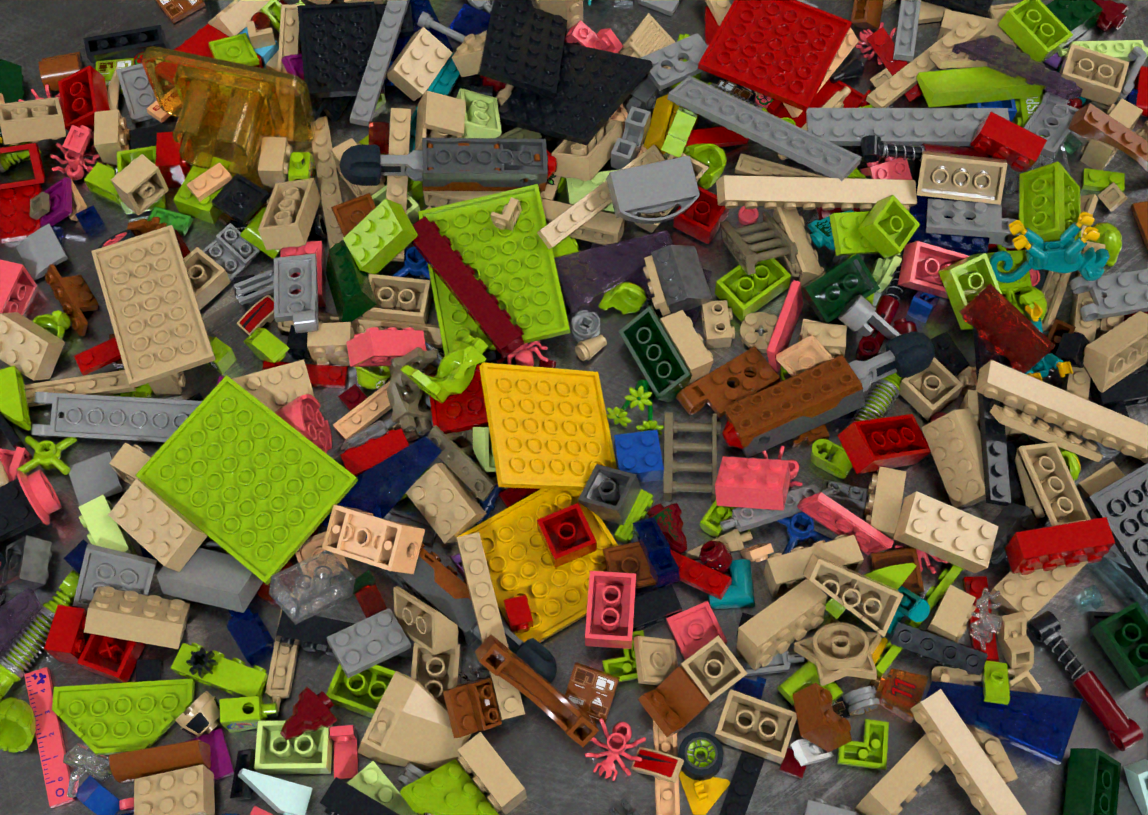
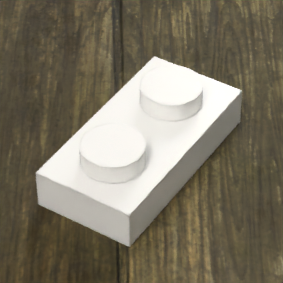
M805 738L790 744L794 751V756L801 766L825 761L834 756L832 751L827 752Z

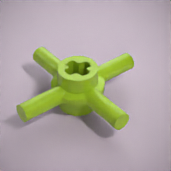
M30 435L25 438V443L35 450L34 458L17 468V471L20 470L26 474L40 465L43 469L57 468L64 475L70 472V467L60 460L61 451L77 442V438L67 437L56 445L48 440L39 443Z

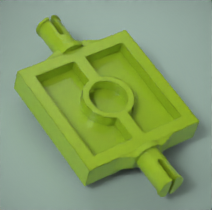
M997 244L998 251L1008 252L1013 259V266L1009 271L1003 269L1004 261L998 262L997 269L1001 273H1011L1027 261L1025 250L1007 251L1005 247ZM986 253L989 260L994 253ZM1029 271L1015 282L1002 283L997 281L1002 294H1006L1007 304L1010 306L1011 303L1012 305L1017 303L1015 293L1021 291L1024 287L1032 286Z

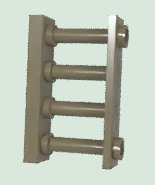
M767 211L762 212L763 222L739 228L732 227L728 220L720 222L723 243L747 275L756 273L755 265L758 262L784 255L791 264L796 263L795 255L798 254L796 243L789 239L776 223L774 217H771ZM764 230L763 232H759V233H755V234H751V235H747V236H743V237H742V235H745V234H749V233H753V232H757V231ZM769 238L772 239V240H768V241H764V242H760V243L748 245L749 243H753V242H757V241H761V240H765V239H769ZM778 247L777 249L755 254V252Z
M665 412L663 501H672V494H676V492H711V502L716 500L717 434H721V422L717 421V414H712L711 423H677V420H673V412ZM677 431L711 432V443L677 442V440H673V433H677ZM677 451L711 452V463L677 462V460H673V453H677ZM677 471L711 472V484L677 483V480H673V473H677Z
M437 425L433 426L424 443L482 501H485L495 485H498L496 472H489L493 476L489 478L482 471L473 450V429L445 434ZM456 440L463 448H459L453 441ZM471 454L478 462L474 463L467 455Z

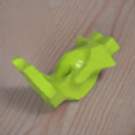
M467 334L461 342L453 340V350L440 361L435 377L425 375L409 365L402 366L400 371L417 384L418 388L436 401L443 403L448 396L461 394L468 387L473 379L476 365L486 361L482 354L488 345L481 338H474Z

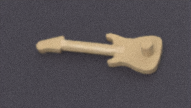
M1033 664L1015 669L1008 668V678L1013 677L1014 679L1026 670L1030 671ZM945 666L934 667L931 671V683L934 693L941 689L948 699L961 692L980 693L983 690L982 687H977L974 684L983 682L982 672L981 675L968 674L965 670Z

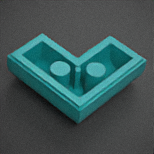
M746 559L733 560L729 567V577H731L732 583L723 598L720 600L708 594L711 609L755 607L751 561Z
M900 586L898 591L903 594V597L887 633L891 634L897 622H900L904 616L915 622L924 621L930 613V606L927 601L905 587Z

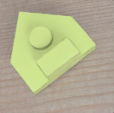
M901 253L885 259L879 257L875 261L871 274L876 278V282L880 287L877 292H883L893 278L892 275L902 261Z

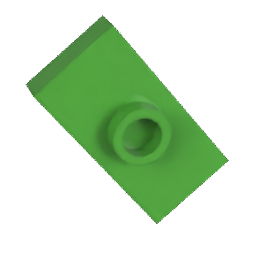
M155 206L147 220L151 221L153 217H160L159 224L167 223L166 227L172 225L175 234L186 236L193 221L189 215Z

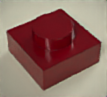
M356 384L338 396L339 400L349 411L367 399V396Z

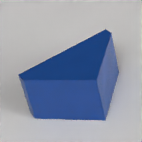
M918 291L911 301L907 315L926 324L940 297Z
M91 775L74 793L86 807L97 815H117L120 811V799Z

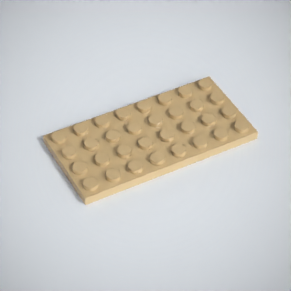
M172 225L91 251L131 389L216 360Z

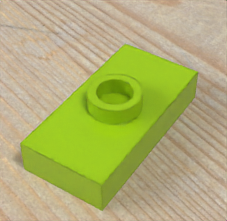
M986 660L982 670L984 702L1008 705L1010 690L1007 663Z

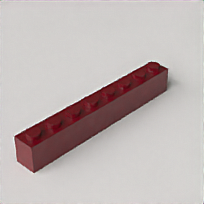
M426 216L414 223L413 227L418 236L411 243L501 356L505 358L524 344L522 329L517 324L513 325L510 320L512 318L505 309L501 310L498 307L499 302L493 294L489 295L485 291L487 287L484 282L474 277L475 272L469 264L464 265L462 262L463 257L458 250L453 251L451 249V242L445 235L441 236L439 234L440 229L434 221L430 222Z

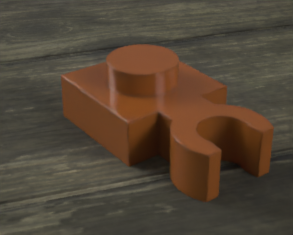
M153 217L151 221H147L144 218L128 223L127 230H131L136 237L164 228L167 223L159 224L160 217Z
M825 424L797 436L798 440H794L792 446L798 447L805 440L809 446L818 439H829L830 435Z

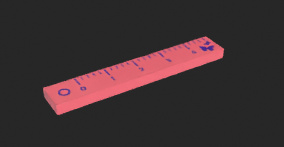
M45 667L26 673L24 676L30 706L36 718L35 734L49 806L55 808L76 801L60 719L52 710L54 689L50 669Z

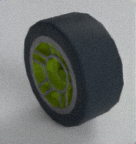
M695 732L685 737L680 744L678 758L684 760L681 768L684 774L693 780L699 781L711 779L718 774L722 767L724 756L721 743L716 737L706 732ZM696 753L698 755H702L704 753L705 758L702 760L698 759L696 757Z

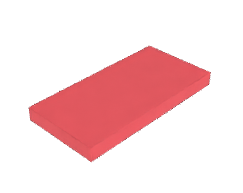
M793 280L767 348L769 364L777 374L781 364L776 360V354L788 348L803 307L800 281Z
M822 492L800 500L797 505L799 510L838 536L843 534L847 536L855 535L860 550L867 555L892 548L894 543L892 539Z

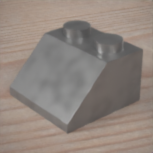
M596 464L578 501L603 520L624 525L641 491V487L636 474Z
M25 536L6 546V563L2 569L0 589L35 590L45 585L49 578V571L47 569L52 557V542Z

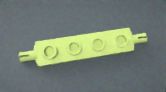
M1143 40L1071 42V44L1125 61H1133L1128 57V54L1135 46H1138L1146 52V58L1148 57V47L1144 45ZM1060 48L1058 50L1059 57L1065 56L1069 48Z

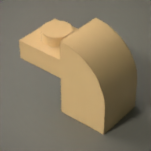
M1023 611L1001 616V627L997 628V638L1002 654L1011 669L1034 664V645L1026 635L1027 616Z

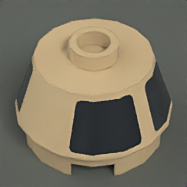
M206 691L175 721L181 726V730L198 738L205 731L209 734L219 725L216 720L220 717V705L216 697H213Z

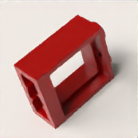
M38 142L0 147V153L28 149L35 176L34 179L1 183L0 190L46 182Z

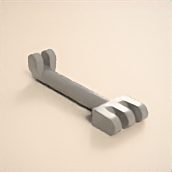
M1135 46L1128 54V57L1135 62L1123 84L1122 91L1115 102L1116 104L1122 98L1125 99L1134 87L1133 82L1147 56L1146 52L1138 46Z

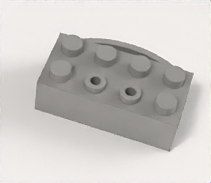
M690 155L613 171L606 178L616 218H622L635 223L655 224L671 220L685 212L700 196ZM676 205L681 206V209L664 217L644 218L636 216L639 213L653 214L666 211Z
M203 541L180 572L163 566L157 574L162 593L165 595L242 613L245 612L263 583L262 580L214 541Z

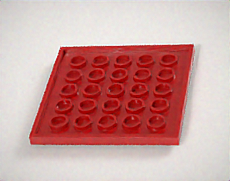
M734 0L698 63V69L806 112L846 38L852 22L797 0Z

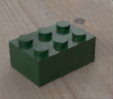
M1053 0L1046 5L1073 34L1067 44L1092 28L1103 10L1092 0Z
M854 253L803 285L801 289L820 322L829 323L840 315L844 307L854 297L862 295L866 299L878 291L880 287L859 253Z
M1135 602L1090 629L1130 690L1148 681V616L1139 603Z

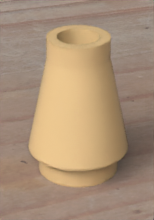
M603 335L580 341L575 346L576 355L582 361L590 360L607 345V341Z

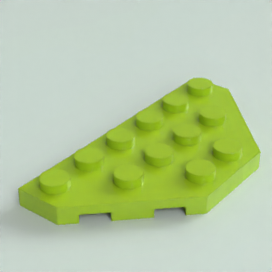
M191 678L54 687L52 710L98 756L147 749L194 702L195 680Z

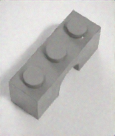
M634 106L631 107L625 121L622 139H617L611 152V167L622 169L637 157L650 128V111Z

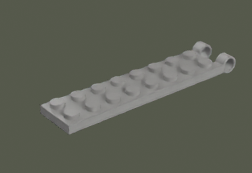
M1148 269L1105 275L1095 281H1087L1082 276L1070 281L1074 294L1090 291L1094 304L1085 305L1080 309L1083 321L1088 322L1095 319L1148 311Z
M35 392L34 403L52 405L50 425L32 424V435L165 443L202 401ZM63 412L64 417L60 418L59 415Z

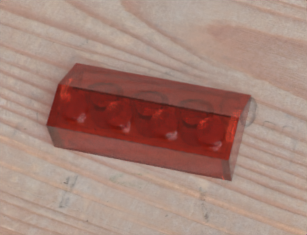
M988 284L960 311L963 315V320L969 325H973L983 339L989 340L995 346V350L1000 355L1007 357L1011 361L1012 367L1022 373L1030 370L1055 347L1037 327L991 284Z

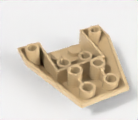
M396 671L364 734L358 753L378 763L403 767L410 763L419 769L434 771L454 759L458 761V758H460L458 749L468 742L471 734L461 738H454L447 708L417 680Z

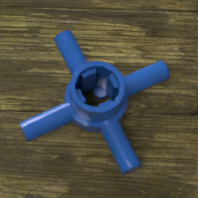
M406 246L404 252L405 266L392 276L405 277L408 273L414 276L423 274L430 280L426 260L415 247L408 248Z
M803 512L795 514L791 519L787 517L776 521L787 527V533L790 537L782 555L790 553L792 549L796 548L798 543L805 542L810 538L817 542L822 540L825 542L833 541V539L815 531L813 519ZM800 524L805 526L803 531L798 529Z

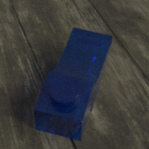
M651 517L633 523V530L640 542L650 568V573L657 586L661 587L680 581L679 567L671 554L670 545L655 518Z

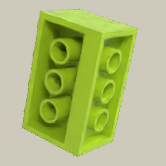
M1057 161L1019 174V220L1025 229L1029 228L1042 237L1044 242L1060 241V236L1074 222H1078L1081 205L1079 185ZM1081 231L1075 236V241L1081 237Z

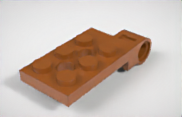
M754 346L682 389L676 396V399L689 415L700 411L707 402L720 418L725 415L724 407L773 386L779 382L780 377ZM750 370L753 371L756 376L750 378L747 377L744 374V372ZM735 381L738 383V387L731 388L727 382Z

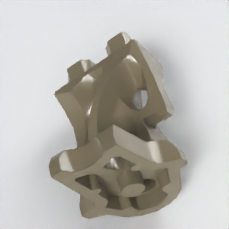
M417 347L402 357L391 359L392 364L389 368L391 381L387 388V396L393 409L391 420L392 422L400 423L403 432L408 433L416 429L417 435H426L431 431L432 413L430 410H427L426 393L418 388L417 384L400 369L402 366L409 365L424 373L425 367L437 359V350L423 351ZM405 386L409 387L410 393L406 390Z

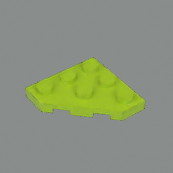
M456 759L406 785L400 791L401 796L413 812L419 814L427 812L434 815H499Z

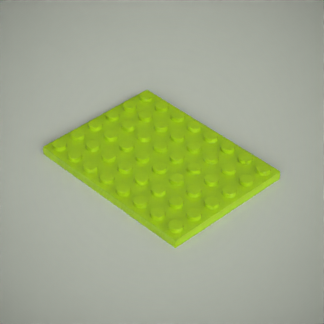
M538 184L418 211L419 220L426 216L430 222L434 221L440 229L439 234L441 236L445 235L451 242V249L453 251L458 250L463 257L462 262L464 265L469 264L475 272L474 277L477 280L481 279L486 285L487 290L485 291L489 295L493 294L499 302L498 307L501 310L505 309L512 318L510 320L513 325L517 324L522 329L524 344L571 333L552 248L548 249L537 234L539 230L547 225ZM511 197L518 199L522 211L513 230H501L495 227L490 217L491 213L502 214L505 204L509 203ZM428 264L444 356L452 352L453 340L461 342L467 334L474 338H481L488 345L487 349L491 351L497 350Z
M227 375L135 475L266 585L272 581L330 514L333 506L337 505L358 481L357 477Z

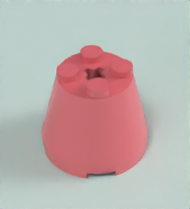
M310 394L299 396L274 412L325 453L332 449V435L328 420L324 421L323 415L318 409L321 405L314 396Z

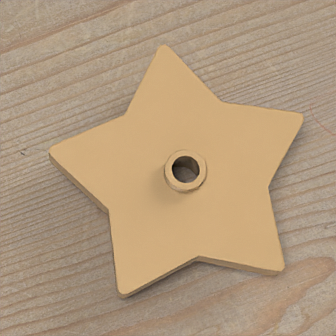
M831 616L813 637L795 642L794 651L816 665L821 686L846 676L876 680L877 670L872 654L881 642V635L878 632L863 631L852 624L841 623Z

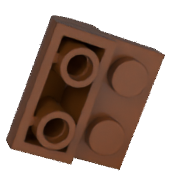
M80 51L42 58V61H39L41 80L44 89L46 84L49 85V91H58V81L82 69Z
M491 678L463 683L443 691L454 738H461L502 724Z

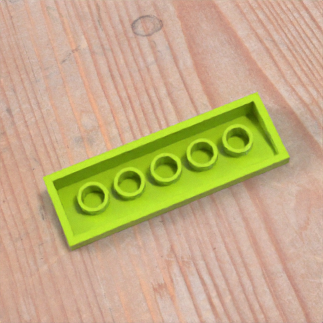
M1028 62L918 72L916 77L929 108L1040 97L1046 85V82L1034 73Z

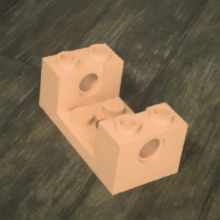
M334 505L322 549L388 571L414 574L425 529L373 516V513L360 509Z

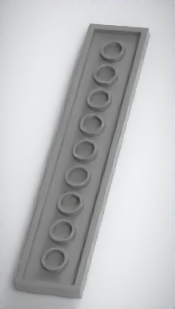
M688 76L668 94V100L676 105L699 114L712 122L726 127L728 130H732L830 178H839L843 181L861 162V156L691 76Z
M808 108L806 111V124L808 132L837 146H861V139L869 135L879 136L881 141L889 145L894 143L895 145L904 144V146H908L911 144L919 146L925 143L971 146L970 143L980 124L990 112L1009 120L1008 108Z

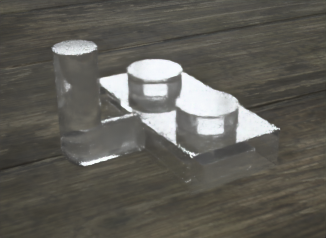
M80 743L64 755L63 763L75 768L69 778L67 796L70 798L77 796L79 779L85 773L102 782L112 774L109 757L96 755L90 748Z

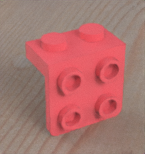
M884 157L885 161L866 163L867 167L860 169L862 174L865 176L871 175L872 179L913 180L907 158L904 160L903 158L895 159V157H888L886 159Z

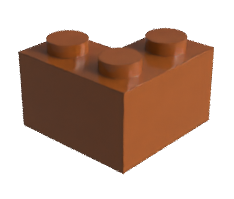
M814 683L793 694L801 737L827 752H831L852 741L850 734L851 725L846 718L833 711V698L828 689Z

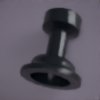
M319 214L313 221L310 233L315 232L317 236L326 238V226L322 216Z

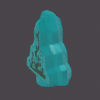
M848 210V211H844V212H840V213L854 212V211ZM827 216L822 220L816 219L807 224L812 232L810 238L818 248L826 246L831 251L835 250L830 217Z

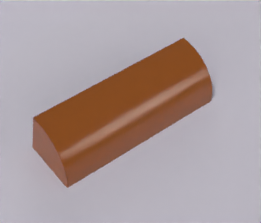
M854 0L851 16L852 25L863 29H879L884 0Z
M193 740L109 755L110 769L115 780L121 784L134 782V779L202 764L211 769L210 745L201 740Z

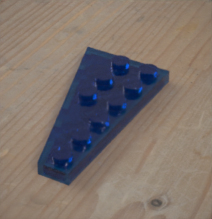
M429 437L421 438L356 476L358 481L337 505L360 509L384 519L443 450ZM331 512L322 522L326 527H328Z
M938 681L930 683L925 696L926 699L941 689L964 723L1057 765L1062 762L1083 700L1010 690L1009 704L1004 705L984 702L983 687Z

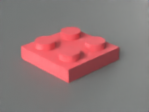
M708 601L666 618L668 627L684 660L688 659L718 635L727 644V639Z

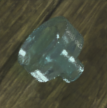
M1095 585L1084 589L1086 596L1080 599L1084 607L1091 604L1094 609H1098L1105 605L1103 596Z

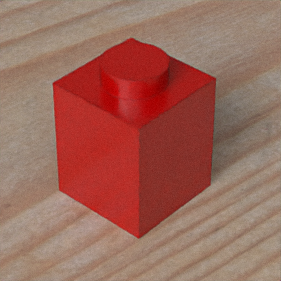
M522 595L504 600L511 632L524 633L529 631L530 627H533V619L527 596Z

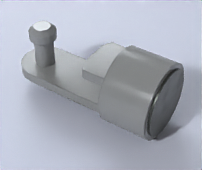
M862 295L854 297L844 307L838 318L853 332L858 331L862 336H869L873 333V329L866 323L867 321L888 340L901 335L875 312L876 308ZM886 347L882 349V353L886 352Z

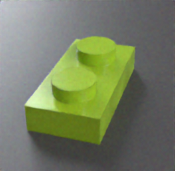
M1084 168L1082 171L1081 189L1102 192L1113 182L1122 192L1125 190V173Z

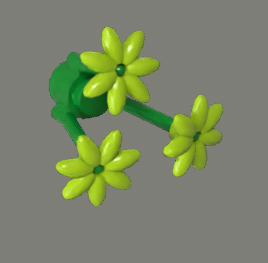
M641 379L637 381L635 389L629 388L630 395L625 396L626 401L622 408L619 409L615 406L613 410L607 407L609 413L607 418L614 419L615 425L620 423L623 427H627V423L632 422L631 419L625 417L628 414L625 410L629 404L630 408L638 405L641 411H644V404L648 405V421H643V426H636V429L640 432L657 430L658 435H662L660 430H663L664 426L657 425L656 420L653 421L654 394L651 393L652 389L647 380Z

